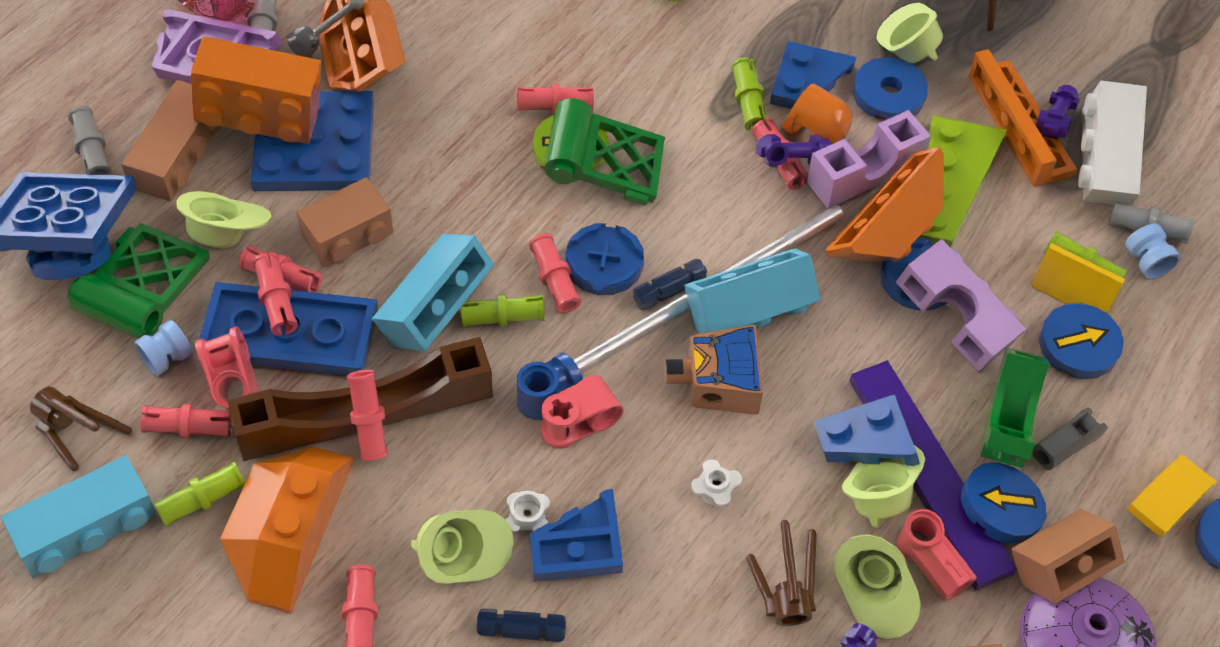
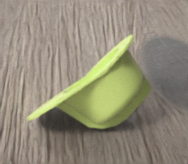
M913 3L891 14L880 26L876 38L885 49L893 52L900 59L913 64L926 57L934 61L938 59L935 49L940 45L943 33L936 20V12L924 4Z
M187 192L180 195L176 200L177 209L185 216L187 234L200 244L219 249L234 246L240 241L245 230L262 227L268 224L272 218L270 211L263 206L229 199L211 192Z
M915 445L920 464L906 466L904 459L881 458L880 464H863L858 461L848 478L844 481L842 485L844 494L853 499L859 514L869 518L872 527L880 528L888 518L901 515L909 509L912 502L914 483L925 463L922 450Z
M488 510L451 511L431 517L422 525L417 534V539L411 540V547L417 552L419 565L424 574L436 583L445 584L481 581L495 576L504 569L509 561L514 545L512 529L505 518L494 511Z
M867 534L852 537L843 543L835 555L834 571L858 623L868 626L876 633L877 637L884 639L899 638L911 631L919 619L921 602L904 555L896 546L883 538Z

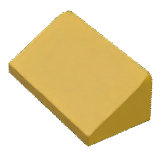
M1051 243L1031 286L1065 304L1082 303L1097 307L1108 314L1126 279Z

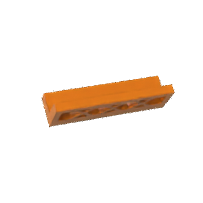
M989 49L975 52L968 78L997 127L1007 129L1005 140L1033 187L1075 177L1077 168L1060 140L1045 137L1037 129L1036 124L1041 110L1011 61L1006 60L997 63ZM1056 161H1058L1061 167L1053 169Z

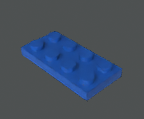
M215 282L199 339L204 338L206 341L229 334L231 328L238 326L246 340L251 365L345 376L355 371L365 370L375 325L372 317L378 311L377 299L291 290L290 303L298 327L294 332L286 335L284 326L281 325L282 336H278L271 332V324L266 306L260 303L258 297L259 286Z

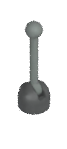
M349 0V4L315 29L308 26H300L287 35L289 47L296 55L309 57L319 46V34L353 9H361L364 6V0Z

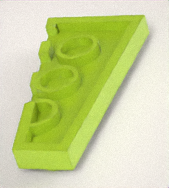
M932 116L929 128L931 139L928 149L940 147L944 153L943 209L934 218L932 228L918 238L932 240L933 245L942 239L951 248L967 216L968 210L994 161L997 151L1005 139L1007 129Z

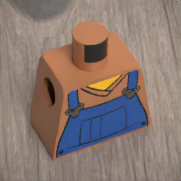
M756 325L741 326L691 336L688 359H665L666 384H690L691 404L696 408L759 414L763 388Z

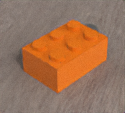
M202 36L190 72L194 121L213 127L222 126L237 129L247 134H261L281 138L287 142L310 144L319 111L321 60Z

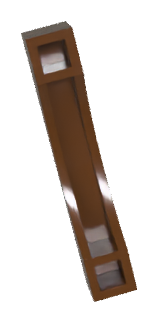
M481 337L440 346L405 369L375 380L379 406H382L385 411V418L382 420L383 426L493 398L492 371ZM350 387L319 392H288L268 389L227 400L243 462L357 433V427L351 423L350 413L353 411Z

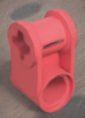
M238 326L231 328L229 334L209 341H206L204 338L196 340L195 347L198 359L206 374L211 395L218 405L229 409L227 391L229 386L238 380L243 384L244 391L242 396L259 392V386L250 362L249 349Z
M592 375L586 377L576 385L545 399L542 404V417L544 421L541 425V436L543 441L554 448L569 447L597 431H603L614 425L623 415V406L601 376Z

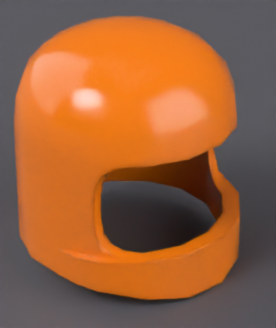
M813 83L797 99L780 129L794 136L804 126L813 135H820L823 139H829L832 145L845 139L852 125L853 114L848 104Z

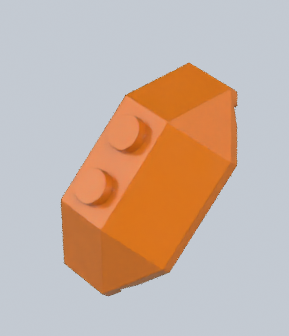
M327 0L323 8L320 24L349 4V0ZM364 0V6L361 9H353L319 34L328 84L333 90L361 92L406 63L394 14L386 0Z
M936 147L912 153L904 165L885 182L825 250L828 257L871 263L888 260L896 262L906 257L912 250L911 245L919 236L932 228L934 218L943 209L944 153L941 148Z
M312 446L253 464L220 538L221 544L249 602L291 614L353 465V457Z

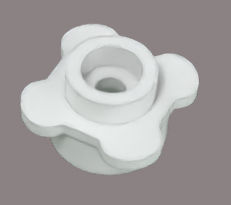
M707 460L703 463V472L700 477L692 481L691 490L710 505L727 506L731 501L733 489L741 485L742 476L736 470L729 471L721 467L716 460ZM718 480L721 484L716 486L712 482Z
M521 491L508 496L507 506L510 508V513L506 521L512 529V533H517L520 530L535 531L548 523L545 519V511L550 506V500L546 495L538 494L534 491ZM529 510L532 514L530 516H525L523 513L524 511Z

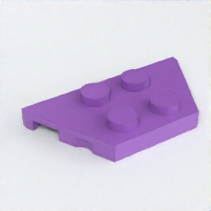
M166 9L163 14V19L167 24L165 33L159 34L157 41L159 48L154 55L152 68L158 78L175 82L180 80L191 84L190 72L202 36L269 50L277 49L283 42L278 33L274 31Z

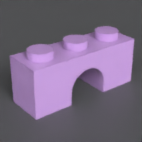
M907 110L878 123L872 139L857 151L851 147L846 139H843L812 153L807 183L827 209L834 205H838L885 183L904 165L912 153L928 149L931 136L914 115Z
M942 239L908 264L896 281L898 286L922 312L937 302L950 303L960 310L964 317V327L951 343L978 372L1003 353L1006 347L1009 348L1026 330L1019 322L1017 315L1002 304L991 292L989 285L981 278H978L963 262L960 254L950 248Z

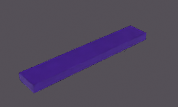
M888 360L852 373L849 382L863 405L895 395L913 444L922 450L925 457L924 467L916 479L913 488L924 507L935 512L941 518L944 524V535L976 575L977 579L972 584L974 590L977 591L1014 575L1017 568L1001 542L984 534L986 529L978 522L974 525L967 517L961 503V487L964 484Z

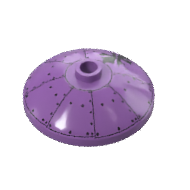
M1098 578L1056 604L1034 593L1027 602L1020 619L1019 637L1021 647H1157L1153 624L1141 604L1125 589L1103 578ZM1089 621L1098 622L1103 630L1094 629Z

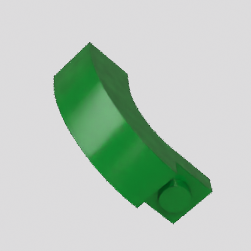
M1008 347L1005 348L983 431L980 449L981 457L1023 468L1025 459H1031L1035 446L1032 436L1033 423L1049 367L1047 358Z

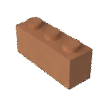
M176 80L121 165L125 176H134L137 191L172 201L179 188L182 189L186 185L190 171L196 161L202 159L205 155L208 142L215 131L218 132L222 128V126L213 127L194 121L191 84Z

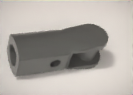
M1089 407L1085 408L1065 425L1038 442L1034 446L1033 456L1046 470H1052L1079 450L1098 440L1106 432L1108 426L1105 423L1099 424L1091 416L1093 411ZM1079 427L1085 433V435L1082 436L1076 430V428Z

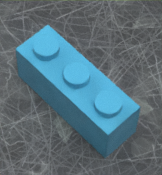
M442 234L372 317V320L393 348L425 352L493 268L494 263L475 235Z
M795 248L684 285L695 330L699 333L747 325L764 326L772 321L771 317L782 313L786 315L799 314L808 310L809 304L821 301L811 254Z
M125 455L0 517L21 560L33 578L41 573H50L57 570L65 561L83 552H91L100 548L107 540L124 531L140 528L148 519L157 514L146 489L128 456Z

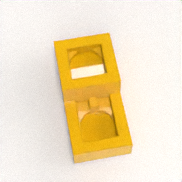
M1181 454L1129 505L1127 510L1159 537L1163 538L1211 490L1217 481Z

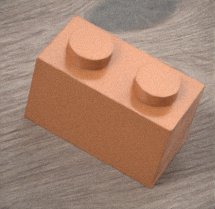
M367 177L296 211L301 235L323 267L336 261H342L352 253L370 244L378 243L393 233L391 210Z
M1083 509L1075 511L1012 548L1021 586L1054 604L1125 563L1116 525Z

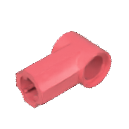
M918 509L906 518L896 538V547L906 560L915 562L943 601L951 600L972 585L977 577L944 535V524L941 518L935 512L928 509ZM911 531L922 532L928 541L918 540Z

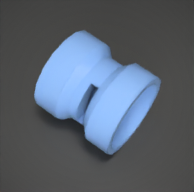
M1149 224L1136 230L1125 243L1131 256L1139 259V268L1147 279H1155L1167 274L1181 260L1175 247L1166 243L1167 236L1159 224Z
M171 319L160 325L158 332L154 336L144 335L134 341L135 348L141 359L156 377L168 370L170 362L175 360L183 361L193 355V350L187 338Z

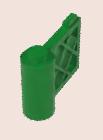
M574 98L559 101L555 108L544 171L556 183L569 184L582 180L623 193V199L645 206L647 202L653 203L657 197L665 136L594 114L592 108L582 100ZM599 129L612 133L618 142L607 147L598 135ZM641 142L653 146L652 155L643 158L633 144ZM624 149L634 163L622 167L612 153ZM603 158L613 172L607 175L592 170L593 162ZM639 169L648 181V186L635 184L628 174Z
M140 223L135 229L129 226L116 240L117 249L93 275L87 273L80 278H76L71 283L67 293L71 310L138 339L144 335L154 336L162 323L164 312L210 259L209 251ZM143 239L159 245V249L137 254L135 248ZM186 256L192 259L188 265L170 268L168 261L169 258ZM163 260L164 270L141 274L140 264ZM130 266L135 267L136 275L117 278L112 275L116 269ZM167 280L170 284L161 296L145 288L147 284Z

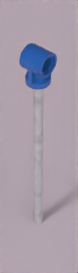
M834 205L725 271L793 249L843 219L844 213L838 205ZM687 294L682 295L574 360L562 352L546 363L532 362L526 364L519 370L517 375V407L520 412L527 418L543 420L542 404L545 399L576 385L583 380V373L689 311L690 306ZM533 390H542V392H534Z

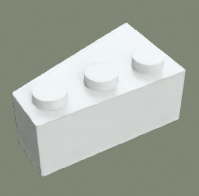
M1100 80L1093 93L1087 94L1082 108V166L1078 179L1079 188H1083V202L1114 205L1115 201H1118L1122 204L1131 205L1140 195L1147 86Z

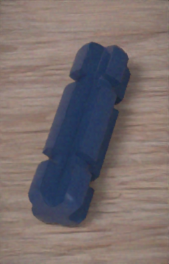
M693 259L683 264L685 267L683 269L679 266L652 279L651 285L646 282L635 287L633 298L640 309H647L657 304V299L663 301L684 291L685 284L706 278L707 269L705 265H703L700 259Z
M483 608L479 610L476 628L480 636L496 637V633H502L503 638L539 640V636H544L545 641L561 642L565 638L566 618L563 615L547 614V618L540 617L541 613L504 610V614H497L498 609Z

